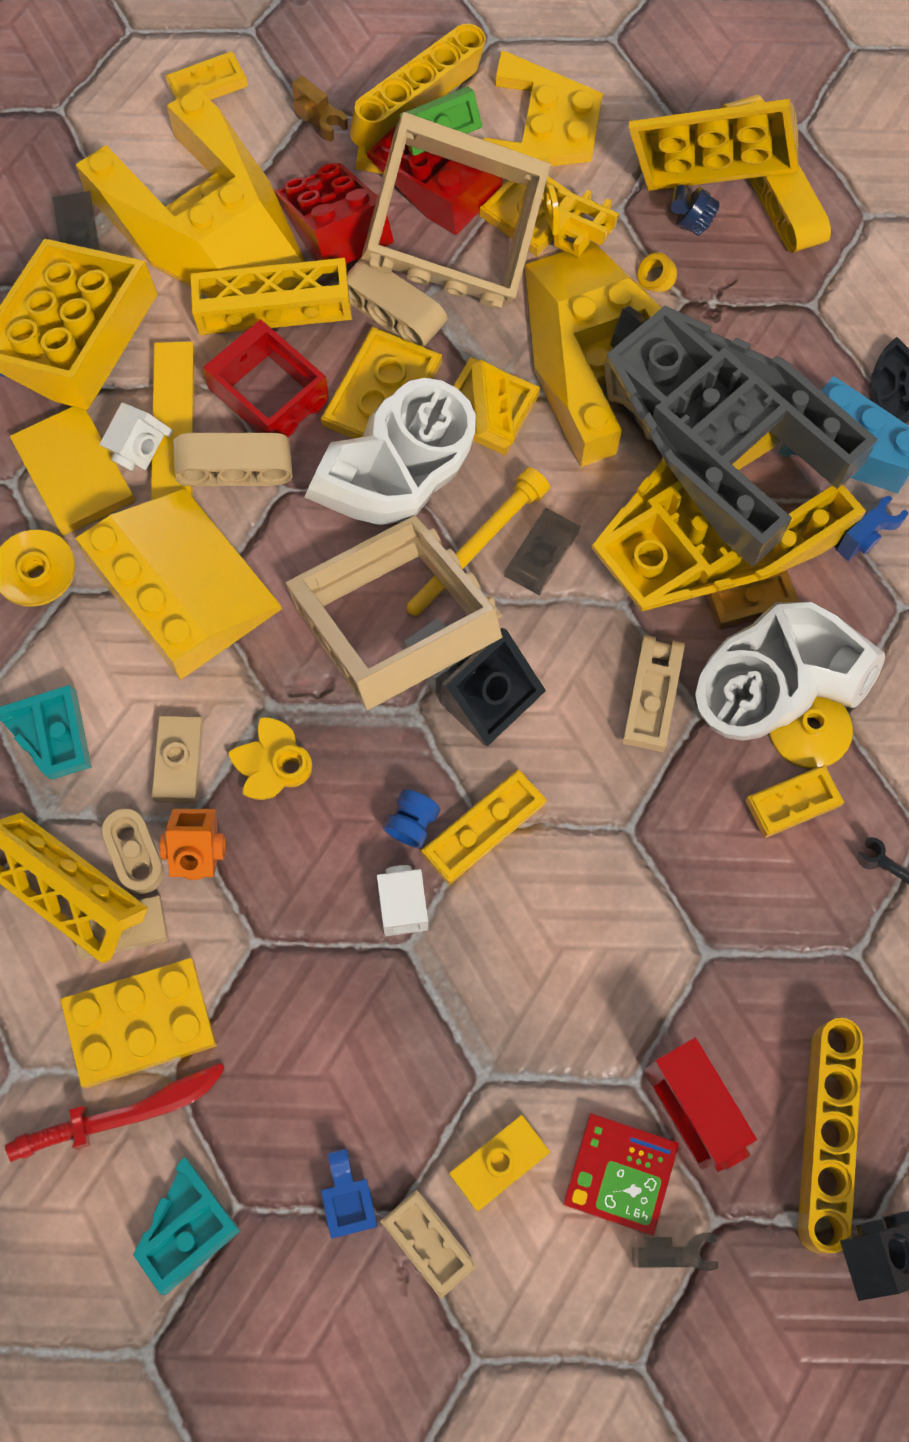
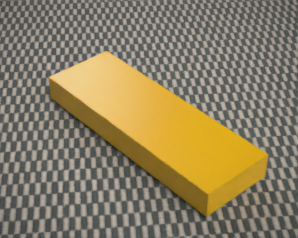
M518 769L421 850V854L450 886L546 805L547 799Z

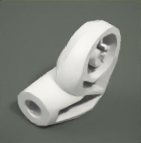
M421 378L408 381L397 389L394 395L385 399L372 413L363 437L330 443L304 498L353 519L378 525L399 523L414 515L417 516L431 495L455 477L468 456L476 426V414L470 401L456 387L442 380Z
M776 602L752 625L727 637L711 655L700 674L695 693L698 711L713 731L728 739L744 741L761 738L779 727L789 725L803 715L811 707L816 696L827 698L850 708L858 706L876 682L885 661V653L838 616L812 602Z

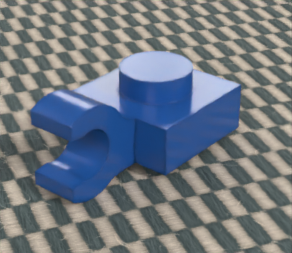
M890 496L882 498L876 508H873L846 533L836 551L847 561L853 558L859 551L864 555L867 554L882 538L878 531L899 528L906 519L908 512L903 510L897 516L889 515L885 509L889 506L892 498Z
M347 1149L328 1153L335 1187L321 1190L331 1239L378 1227L368 1179L354 1182Z

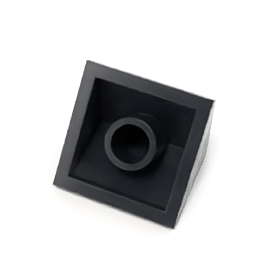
M505 628L500 629L501 639L475 652L441 684V705L487 747L546 692Z

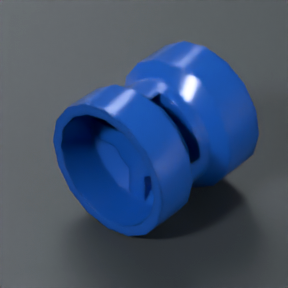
M403 789L397 799L398 809L394 815L388 817L383 830L399 842L414 848H422L427 838L426 828L429 823L436 820L441 807L432 799L419 792Z

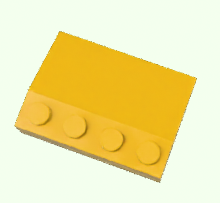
M790 99L629 121V131L648 191L675 188L678 185L692 186L799 172L798 126L796 111Z
M44 239L0 305V373L54 402L88 410L158 295L146 262L144 260Z
M186 489L111 514L75 538L85 560L180 681L282 610L280 603Z

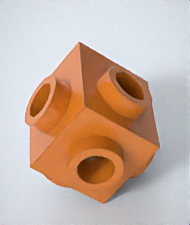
M172 809L165 833H162L160 839V856L162 860H168L169 877H184L188 880L214 877L218 860H224L226 855V837L224 833H218L216 809Z

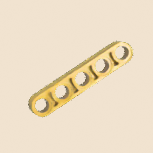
M469 23L457 26L361 96L355 102L350 129V137L354 144L371 149L398 123L400 114L447 95L475 74L479 67L486 40L485 33L481 28Z
M756 94L724 104L721 108L761 103L764 100L760 95ZM800 165L799 172L748 178L788 252L795 253L829 241L831 226L828 216Z
M835 1018L822 1025L814 1032L811 1040L798 1236L803 1246L817 1254L838 1253L842 1251L840 1240L849 1238L852 1234L863 1037L859 1027L853 1021L846 1018ZM829 1031L839 1032L843 1036L846 1044L843 1053L836 1052L830 1047L828 1043ZM827 1076L835 1077L840 1081L843 1093L839 1100L827 1094L824 1085ZM825 1122L833 1124L839 1131L840 1139L836 1147L829 1146L822 1138L821 1129ZM823 1169L830 1171L836 1179L837 1187L831 1196L821 1191L818 1185V1177ZM820 1218L827 1219L833 1227L834 1235L831 1242L827 1245L818 1241L815 1235V1224Z

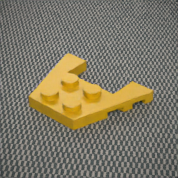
M501 51L495 87L531 92L523 140L521 143L485 137L483 140L551 163L550 167L592 162L603 93L509 52Z

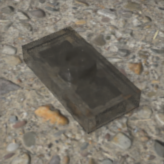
M87 191L53 197L59 242L101 251L91 192Z
M545 507L507 566L504 577L540 596L578 536L581 526Z

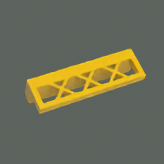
M345 258L191 273L192 314L200 335L247 331L260 319L270 328L352 320ZM338 272L339 285L321 286L316 282L322 274ZM286 277H295L301 281L294 290H282L277 286ZM247 281H257L262 285L255 294H244L238 290ZM218 285L224 289L216 298L201 299V286Z
M22 812L0 819V849L5 852L10 868L5 869L0 865V885L103 964L110 961L122 931L143 922L148 907ZM26 870H29L37 877L41 893H36L30 888L25 873ZM56 895H61L68 900L73 914L72 918L67 917L61 912ZM89 920H94L107 930L102 943L93 936Z

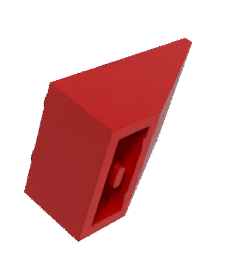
M396 125L367 152V157L383 174ZM405 144L395 186L429 220L457 235L480 212V207L503 186V178L426 151L413 156Z
M341 163L323 165L318 169L317 173L305 178L291 179L284 184V187L274 191L280 205L315 261L345 258L347 264L362 257L377 195ZM387 215L379 245L383 247L394 243Z

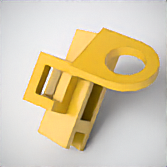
M546 184L543 208L554 236V246L580 257L591 241L602 245L616 227L619 213L611 210L612 200L606 198L602 205L591 200L592 191L589 190L581 197L559 188L556 195L553 184ZM585 214H587L591 217H594V220L590 221L583 217ZM570 236L576 240L574 243L566 241V239Z

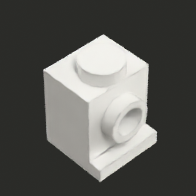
M122 402L99 445L113 453L111 461L131 472H133L135 466L146 470L164 435L170 437L173 430L149 413Z

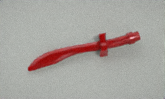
M219 1063L174 1081L150 1097L124 1108L85 1117L88 1110L85 1106L69 1109L70 1122L67 1121L31 1134L24 1133L17 1136L14 1141L4 1145L6 1154L10 1162H13L20 1158L26 1159L33 1156L36 1151L73 1139L75 1141L71 1148L75 1150L90 1146L89 1135L142 1122L176 1111L205 1095L220 1078L225 1069L224 1065Z

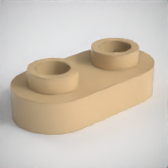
M119 809L112 812L102 825V837L117 876L124 887L135 894L150 893L161 884L164 877V866L148 826L142 816L134 810ZM124 829H134L132 838L129 840L120 839V834ZM140 867H149L150 871L146 878H135V873Z

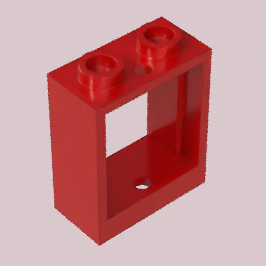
M261 319L203 366L208 389L257 433H279L289 437L295 432L302 420L310 413L315 414L320 411L329 398L326 376ZM268 356L304 387L303 390L269 419L232 387Z
M696 1037L658 1058L643 1071L701 1170L714 1166L716 1171L720 1172L723 1169L727 1170L750 1156L746 1147L758 1139Z

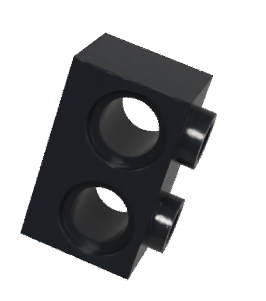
M909 1210L884 1216L883 1219L856 1225L858 1235L840 1240L858 1301L896 1295L909 1290Z

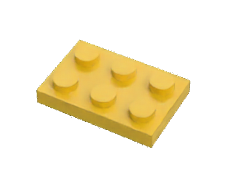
M192 958L60 999L80 1084L84 1089L217 1046L195 961Z

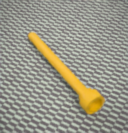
M527 467L516 478V485L513 488L514 493L455 553L462 570L526 503L531 504L533 501H540L550 490L549 482L539 471L532 467ZM435 575L408 602L407 611L413 616L421 614L443 591L445 587Z

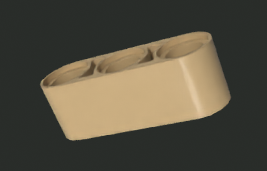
M360 258L347 272L351 306L395 336L425 347L447 323L448 318L444 309L434 299L395 273L375 270L370 267V262Z
M184 433L178 435L173 440L175 479L179 484L185 486H278L288 483L293 478L289 438L283 434Z

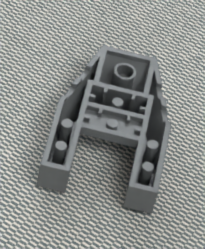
M664 305L607 353L606 359L669 468L721 539L753 567L781 542L792 517L732 464L771 431L823 478L838 489L866 463L878 439L785 359L779 356H775L773 359L751 350L750 343L739 338H735L733 341L711 332L712 326Z

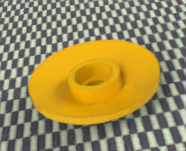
M27 530L10 537L0 546V593L12 603L27 607L45 605L59 598L69 588L75 575L76 562L70 546L63 538L46 530ZM34 571H44L40 576L31 578Z
M816 696L811 707L803 715L789 725L779 727L770 732L769 737L775 750L786 761L801 768L815 769L824 764L826 767L830 766L842 758L851 744L853 726L849 713L842 704ZM807 719H816L819 721L821 728H811L807 723Z

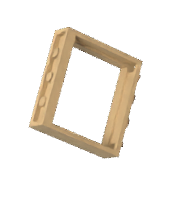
M403 112L395 128L361 259L370 262V267L381 272L390 273L392 270L405 273L408 280L417 284L428 285L429 282L444 286L443 290L448 294L464 297L468 294L480 298L481 304L491 308L500 309L502 306L507 307L516 299L551 163ZM405 144L526 186L500 285L379 245Z
M416 515L285 582L296 611L367 711L502 638L498 622L502 618V614L496 608L494 598L491 595L487 597L483 595L473 573L470 571L465 573L462 570L459 559L451 548L445 550L435 529L428 530ZM420 557L468 616L368 669L323 606Z

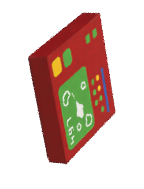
M590 1113L563 1206L654 1236L679 1143Z

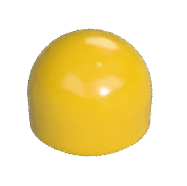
M655 252L643 259L637 271V279L639 284L646 290L664 292L675 284L677 268L673 260L668 256ZM663 267L662 274L657 280L651 282L647 280V274L651 269Z

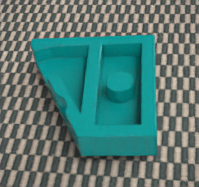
M71 685L0 707V721L5 724L15 736L14 739L24 751L29 753L35 765L49 779L54 780L92 768L77 691Z
M186 1157L179 1161L175 1169L178 1173L166 1198L161 1197L153 1213L152 1225L148 1231L143 1233L133 1254L159 1294L164 1296L241 1231Z

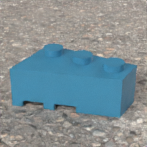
M833 376L821 391L878 439L866 463L850 478L898 494L909 480V426ZM782 443L778 454L789 458L791 454L798 456L786 444Z

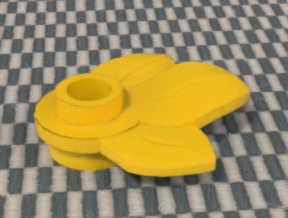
M260 718L258 723L259 742L244 744L229 751L228 755L237 771L249 777L243 787V795L252 799L266 800L273 798L284 787H297L308 780L312 772L311 757L304 748L296 745L293 730L287 724L273 718ZM288 762L299 764L298 770L294 773L285 772L284 766Z

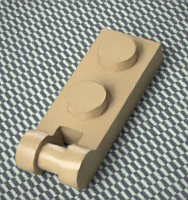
M643 635L622 744L664 753L684 653V642L672 640L671 644L656 641L655 636ZM652 658L667 660V666L653 664Z

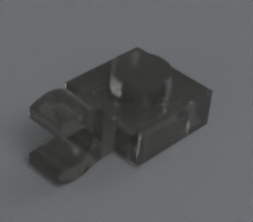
M698 1233L692 1236L683 1247H673L672 1237H643L644 1247L632 1248L633 1268L694 1267L702 1271H712L718 1268V1262L703 1261L698 1254V1248L703 1242L717 1241L716 1235L712 1233Z

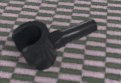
M874 837L867 838L865 846L874 850L878 856L871 858L859 852V864L868 870L880 867L909 884V871L885 856L886 848L883 842Z

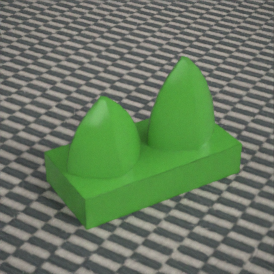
M469 86L406 112L466 134L483 127L474 90ZM407 145L409 152L413 156L425 152L424 150Z

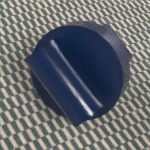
M678 185L673 191L671 210L673 213L679 214L676 220L678 226L700 236L710 227L713 218L719 212V201L711 197L710 192L701 186L692 194H689L686 186Z

